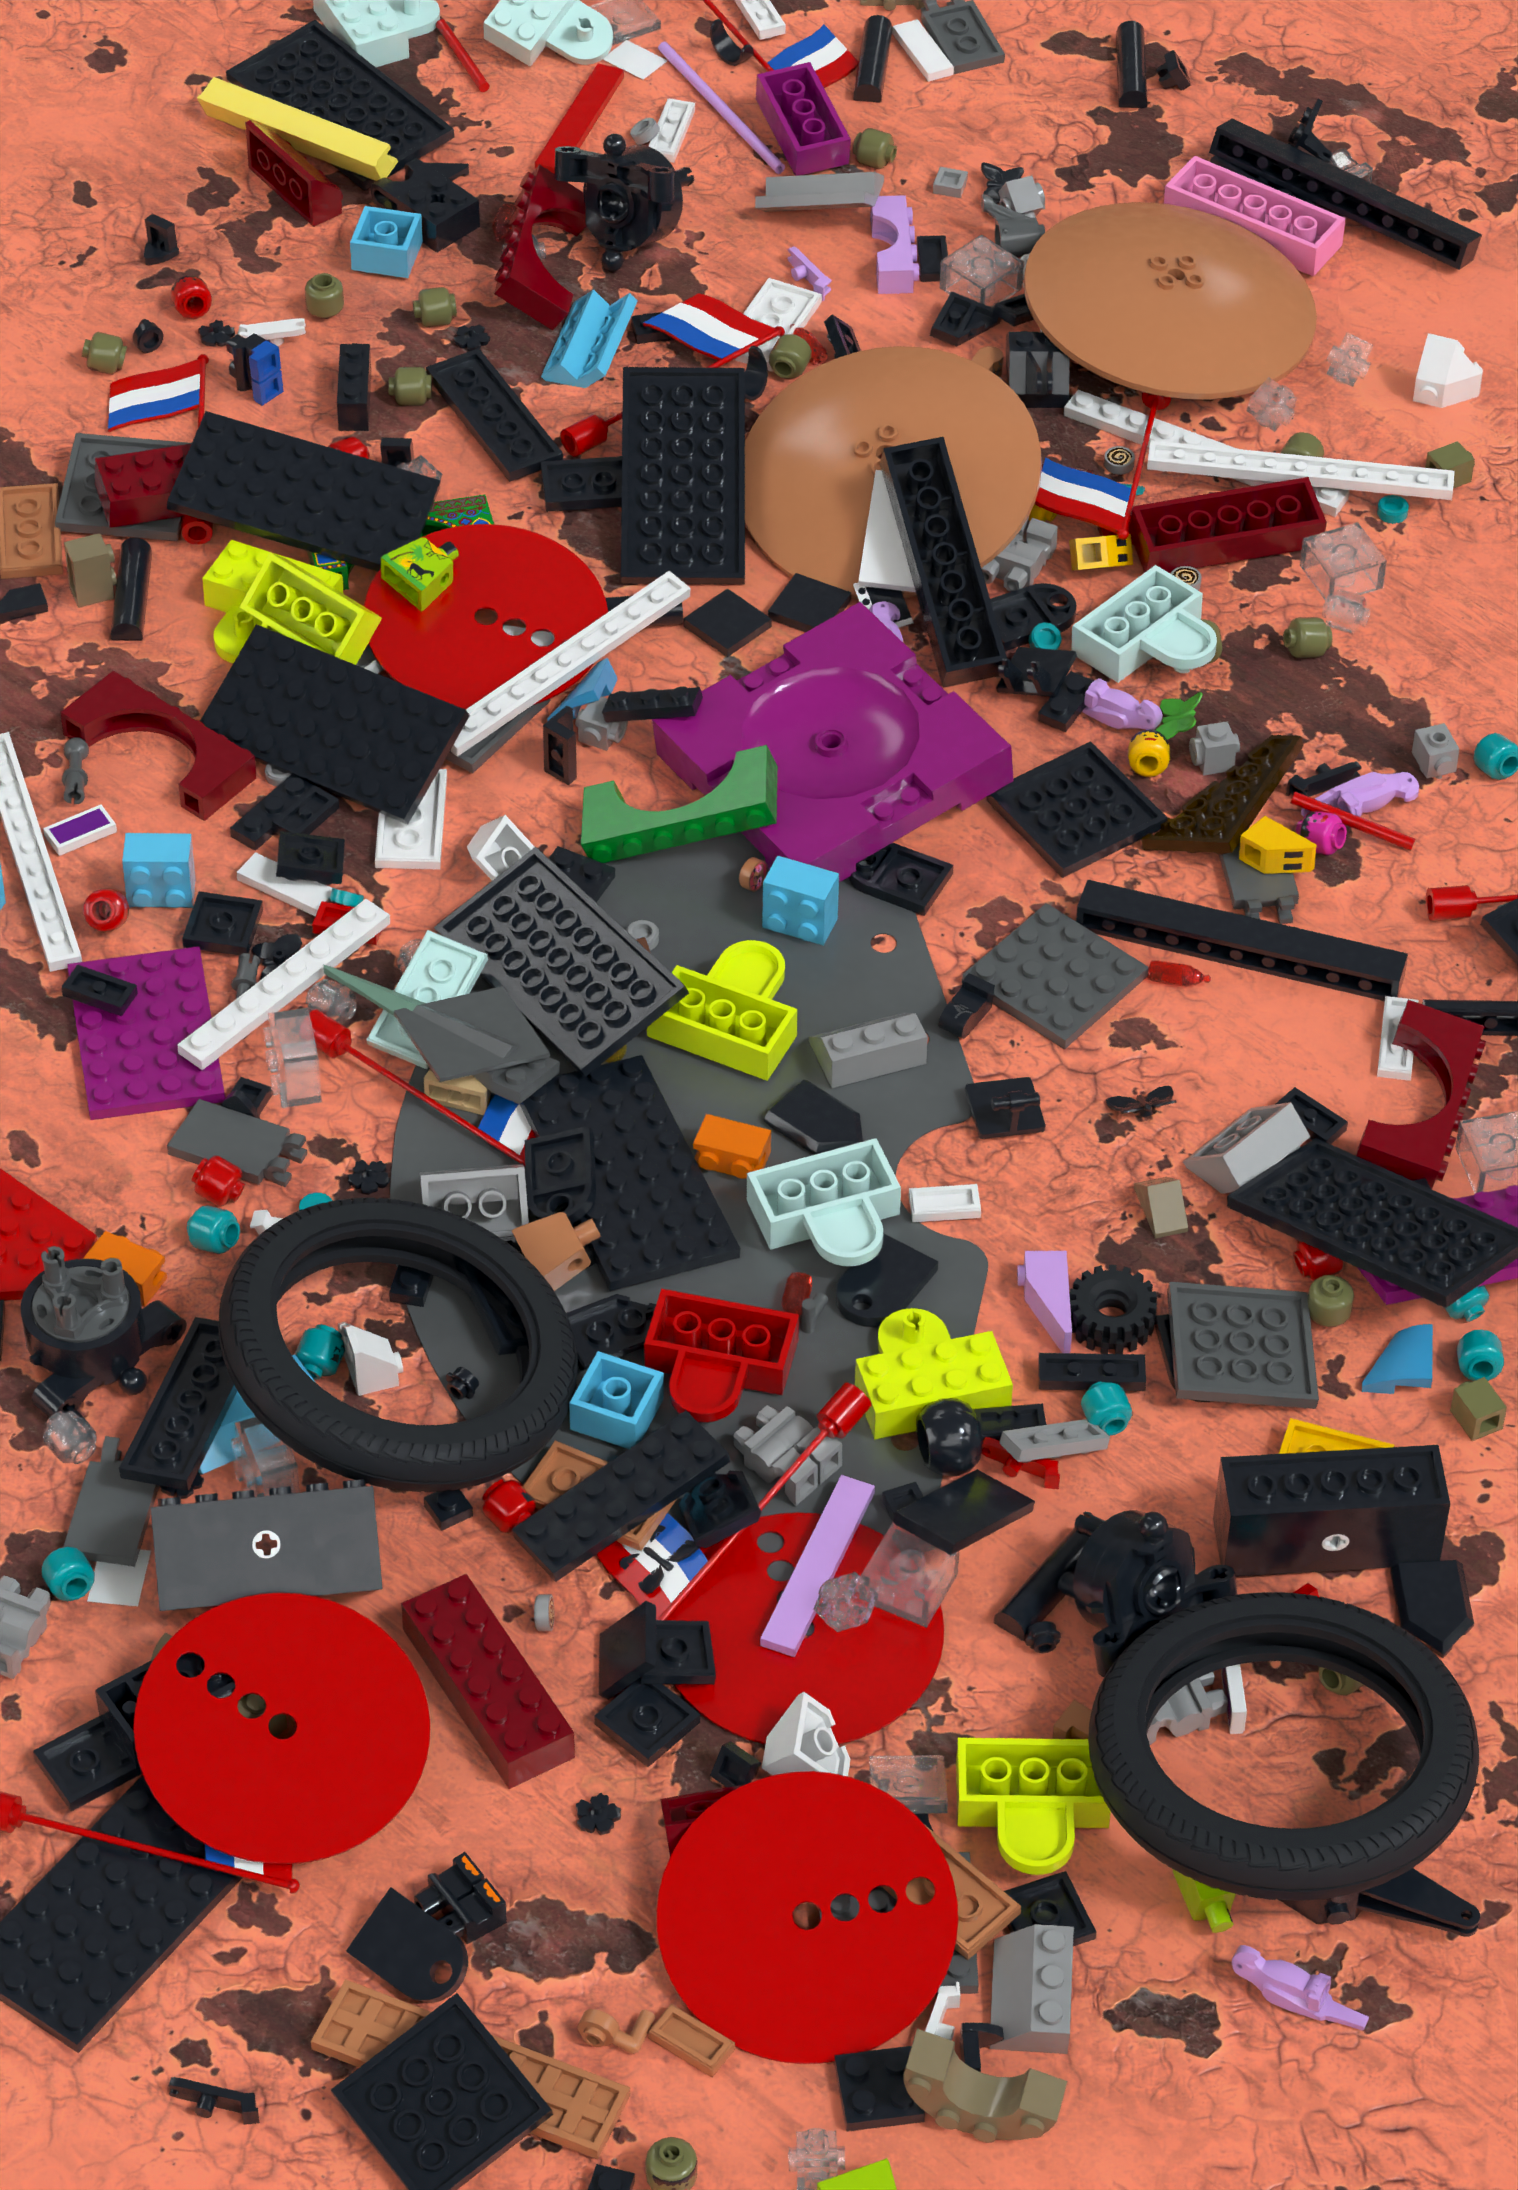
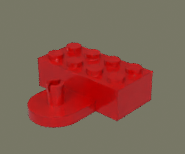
M661 1288L644 1343L645 1367L671 1374L669 1382L670 1401L679 1414L687 1410L697 1422L721 1420L736 1409L743 1388L783 1395L799 1340V1314Z

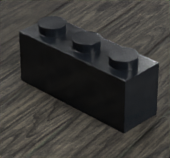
M340 344L337 391L339 431H369L372 372L370 344Z

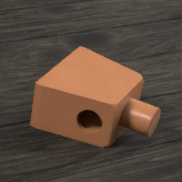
M559 1212L511 1230L525 1258L538 1269L554 1291L590 1265L591 1261L583 1246L601 1237L592 1218L573 1228L565 1212Z

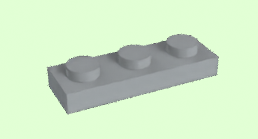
M1087 1419L1002 1431L1000 1444L1015 1460L1026 1463L1037 1459L1060 1458L1064 1455L1088 1454L1091 1451L1105 1450L1108 1447L1110 1436L1098 1425H1093Z

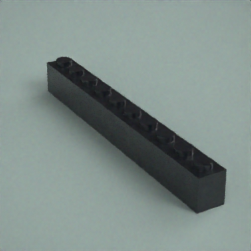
M1233 118L1216 128L1209 153L1458 270L1474 260L1482 234Z
M1088 879L1077 906L1076 922L1098 935L1385 1001V996L1398 997L1405 977L1408 953Z

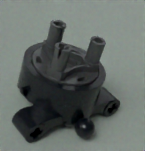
M52 1246L47 1248L48 1253L44 1251L41 1254L44 1271L31 1281L23 1294L21 1317L26 1347L31 1355L29 1357L30 1362L53 1372L51 1376L36 1387L32 1394V1403L55 1423L60 1425L71 1420L75 1415L73 1411H77L88 1394L101 1384L111 1385L119 1381V1386L123 1392L129 1395L141 1393L146 1388L147 1377L142 1370L135 1368L140 1360L139 1357L151 1348L163 1345L169 1346L176 1343L185 1333L187 1323L160 1300L153 1301L142 1309L138 1286L134 1279L122 1269L119 1259L109 1258L104 1261L98 1259H74L64 1261V1251L59 1247Z

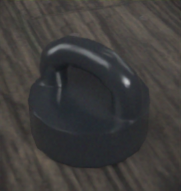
M142 319L133 333L132 340L139 350L150 353L160 347L164 334L155 323Z

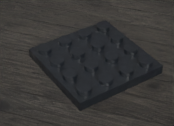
M1091 741L1014 778L1013 782L987 796V801L1062 878L1141 840L1148 833L1153 834L1161 830V824L1168 819Z
M458 1993L331 2089L336 2100L407 2190H458L553 2116L549 2105Z

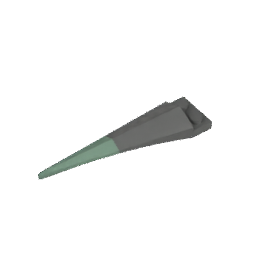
M323 964L325 975L370 1000L393 1016L394 1010L407 1008L503 1059L520 1046L512 1041L422 1005L425 1004L424 1002ZM548 1057L472 1076L492 1093L520 1104L559 1073L560 1062Z

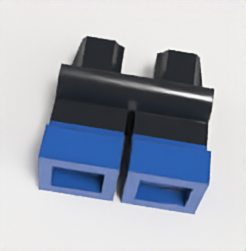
M255 333L247 338L237 334L226 342L227 351L234 358L229 365V374L236 378L237 390H252L254 401L261 406L284 392L278 346Z

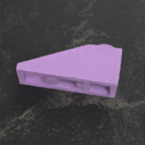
M1025 1251L1024 1265H1017V1285L1024 1286L1026 1303L1062 1353H1070L1072 1324L1067 1251Z

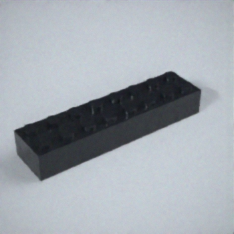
M944 437L883 448L880 467L943 688L999 676L998 665H1003L1002 659H1007Z

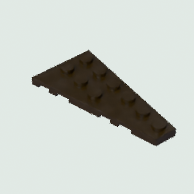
M1271 735L1247 754V762L1240 767L1232 766L1226 771L1227 777L1220 783L1213 781L1182 806L1183 812L1175 819L1168 818L1166 822L1162 823L1161 830L1154 836L1150 833L1145 835L1141 839L1143 849L1186 851L1188 853H1232L1240 842L1241 835L1248 830L1304 747L1301 736Z

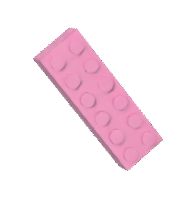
M1194 156L1165 186L1164 204L1203 211L1240 225L1273 245L1297 270L1313 277L1338 251L1343 243L1344 217L1197 156Z

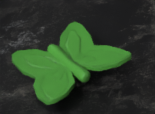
M1199 692L1185 702L1181 699L1162 700L1160 709L1168 717H1163L1162 721L1164 724L1155 731L1163 734L1168 740L1178 732H1185L1193 728L1196 724L1194 717L1196 712L1193 709L1198 705L1203 693Z

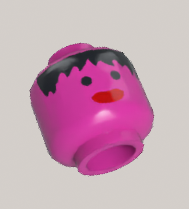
M1310 811L1304 816L1303 820L1298 822L1296 827L1297 834L1317 845L1316 854L1332 855L1343 847L1346 840V826L1336 814Z

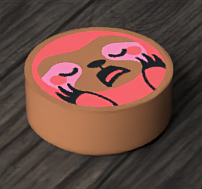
M756 857L749 858L740 871L739 882L741 887L753 892L760 889L767 876V863Z

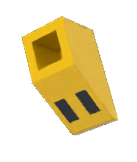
M1131 534L1125 540L1119 539L1117 535L1069 540L1072 571L1133 565Z
M1263 816L1241 835L1239 860L1264 874L1311 872L1315 867L1317 845L1284 827L1282 824L1267 816Z

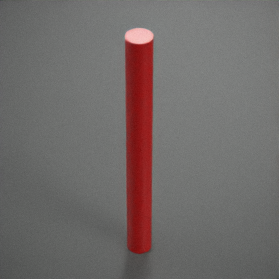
M444 19L438 20L436 23L437 29L481 92H486L490 87L489 83Z
M1294 792L1290 802L1308 811L1336 814L1341 818L1344 825L1410 851L1415 842L1413 837L1298 792Z

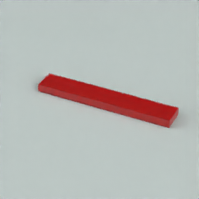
M599 63L596 65L535 161V169L541 165L554 173L555 148L562 146L581 147L624 79V69Z

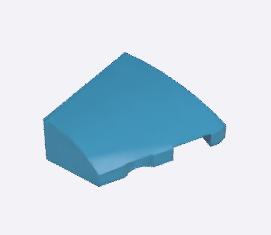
M608 658L593 666L573 691L548 716L547 721L565 706L573 709V719H576L582 705L598 701L601 696H608L612 693L618 678Z
M1433 1324L1415 1325L1396 1333L1363 1380L1362 1392L1394 1394L1395 1385L1431 1388Z

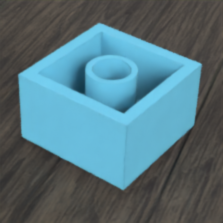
M365 206L350 241L351 270L409 278L423 242L421 214Z
M125 833L122 864L126 899L129 907L193 908L196 876L192 835L186 833Z
M777 856L763 881L762 927L824 946L838 919L839 873Z
M598 1351L569 1403L570 1430L630 1449L642 1441L664 1400V1373Z

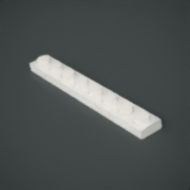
M368 899L363 900L178 1044V1054L201 1070L205 1069L325 975L323 964L334 968L390 924V914Z

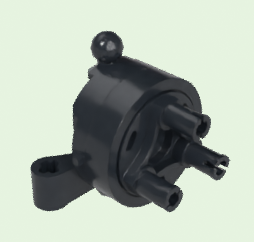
M610 134L604 139L603 148L606 152L604 154L581 150L572 146L555 148L554 179L564 182H584L585 221L590 232L598 240V244L605 248V252L601 257V263L606 270L616 272L623 266L624 258L621 252L659 241L667 237L675 229L680 220L683 207L681 187L689 186L694 182V175L687 176V174L692 172L689 167H683L675 171L669 160L656 149L640 144L626 147L625 139L619 134Z
M1137 1510L1124 1511L1110 1517L1106 1521L1094 1516L1090 1512H1083L1084 1516L1080 1514L1075 1520V1531L1089 1537L1078 1558L1075 1573H1064L1058 1582L1059 1590L1063 1594L1075 1599L1077 1609L1082 1617L1090 1624L1102 1629L1093 1637L1097 1671L1102 1677H1105L1112 1664L1136 1638L1159 1621L1183 1609L1209 1600L1238 1595L1235 1571L1232 1567L1214 1565L1195 1574V1550L1190 1542L1189 1534L1168 1524L1162 1514L1153 1511L1148 1513Z

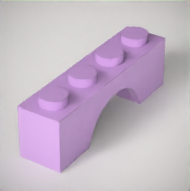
M906 195L878 196L875 206L871 207L870 210L872 238L883 240L891 245L888 249L877 252L876 279L878 294L913 293L914 281H919V264L913 263L917 262L916 244H911L915 243L914 226H909L913 223L912 207H907Z

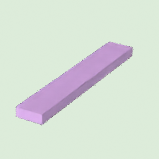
M844 1475L840 1476L760 1638V1646L792 1657L796 1656L875 1493L874 1485Z

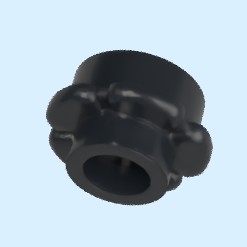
M457 1367L453 1373L449 1372L446 1375V1380L449 1382L447 1389L455 1398L462 1400L464 1397L468 1399L474 1397L475 1390L479 1387V1381L469 1370Z
M1037 1622L1028 1627V1637L1025 1639V1643L1037 1653H1048L1053 1651L1060 1642L1061 1633L1057 1631L1056 1625L1053 1622Z

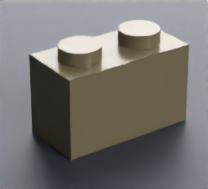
M100 533L64 542L69 588L78 608L114 599L113 586L116 585L117 578L113 567L110 565V563L115 562L111 545H105Z

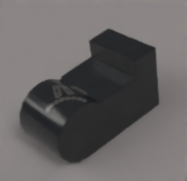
M968 973L962 981L960 990L944 1008L939 1019V1028L949 1031L962 1039L966 1038L992 1008L995 985Z

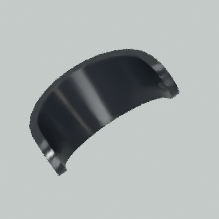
M716 19L711 24L710 37L712 45L724 62L736 66L754 55L753 47L750 44L745 45L741 50L732 41L720 19Z
M751 346L748 350V363L745 370V398L756 400L765 390L768 369L762 350L756 346Z

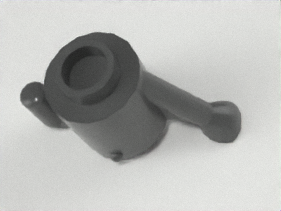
M982 194V212H987L995 219V248L997 257L1000 259V266L1007 271H1017L1016 265L1019 259H1011L1010 257H1021L1029 254L1036 242L1045 233V227L1043 224L1038 225L1036 217L1030 218L996 204L990 196Z

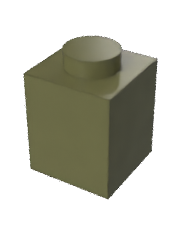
M1457 441L1428 452L1425 468L1455 471L1454 489L1471 482L1475 459Z
M1483 1377L1473 1382H1464L1454 1389L1450 1411L1469 1438L1474 1441L1503 1429L1507 1407L1487 1379Z

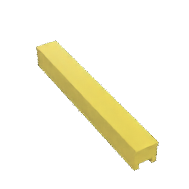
M215 77L212 78L201 95L197 97L207 116L246 130L245 122L251 120L276 132L297 151L375 181L383 177L387 178L398 163L397 158L387 154L391 147L385 142Z

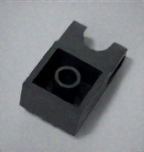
M417 158L405 164V181H392L383 177L371 184L372 200L378 208L421 214L422 243L437 253L480 227L479 199Z

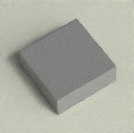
M940 167L933 184V193L961 198L968 180V172Z

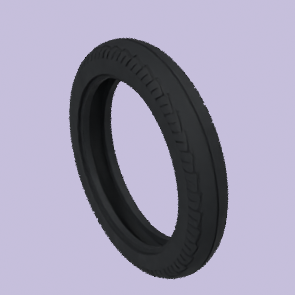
M369 1197L334 1200L299 1210L266 1229L248 1245L232 1268L221 1297L219 1340L222 1355L236 1389L255 1417L274 1436L306 1459L343 1477L353 1480L365 1479V1484L369 1483V1485L401 1491L436 1492L473 1487L499 1478L529 1461L547 1445L563 1423L569 1411V1403L575 1392L578 1359L573 1331L563 1305L543 1275L519 1251L499 1236L461 1216L425 1204L401 1201L399 1199H376ZM453 1253L481 1270L503 1290L521 1317L529 1344V1349L527 1345L518 1346L515 1353L519 1365V1387L504 1403L479 1417L453 1424H406L382 1419L353 1408L338 1400L315 1383L295 1361L283 1340L277 1319V1303L294 1284L306 1276L332 1266L356 1262H382L415 1268L442 1278L470 1294L472 1287L467 1276L458 1271L453 1261ZM480 1285L489 1306L505 1323L513 1339L524 1338L520 1329L508 1322L506 1317L508 1311Z
M1262 1592L1222 1597L1188 1607L1159 1621L1136 1638L1112 1664L1098 1689L1089 1722V1754L1099 1791L1120 1825L1142 1848L1163 1864L1195 1881L1238 1895H1248L1249 1897L1269 1900L1306 1901L1345 1896L1384 1884L1411 1870L1433 1853L1460 1822L1473 1794L1479 1766L1477 1729L1467 1698L1448 1668L1424 1643L1400 1626H1396L1393 1622L1375 1613L1372 1614L1368 1610L1333 1599L1318 1598L1317 1596L1298 1593ZM1259 1661L1297 1662L1338 1672L1375 1691L1400 1714L1408 1725L1415 1739L1420 1759L1409 1780L1395 1795L1377 1808L1359 1817L1321 1827L1274 1828L1230 1818L1211 1810L1188 1796L1173 1783L1156 1761L1149 1745L1147 1732L1154 1717L1166 1701L1182 1687L1201 1676L1242 1663Z

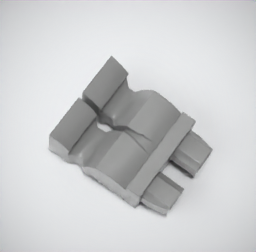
M1028 517L1010 544L991 562L981 568L985 583H992L995 577L1004 580V587L1011 592L1033 585L1034 579L1039 575L1042 566L1046 565V560L1052 558L1057 548L1058 526L1034 518L1029 523Z
M766 1405L759 1411L756 1417V1426L760 1428L759 1431L754 1432L749 1427L742 1426L734 1433L733 1437L734 1446L744 1454V1466L751 1471L754 1470L767 1483H771L775 1478L783 1476L821 1431L818 1427L813 1429L804 1418L795 1416V1411L788 1406L779 1412ZM826 1436L785 1483V1494L795 1506L818 1487V1483L821 1485L842 1466V1443L836 1438L832 1439Z
M4 1575L0 1579V1675L14 1679L21 1671L23 1659L29 1656L30 1647L36 1644L40 1634L42 1635L47 1628L46 1614L51 1602L49 1592L37 1587L32 1589L27 1597L20 1595V1584L15 1579Z
M1214 1672L1193 1680L1166 1701L1148 1729L1147 1738L1149 1745L1156 1741V1735L1160 1727L1165 1726L1175 1737H1180L1196 1729L1198 1731L1209 1729L1212 1717L1226 1713L1228 1699L1223 1689L1205 1692L1203 1688L1214 1683Z

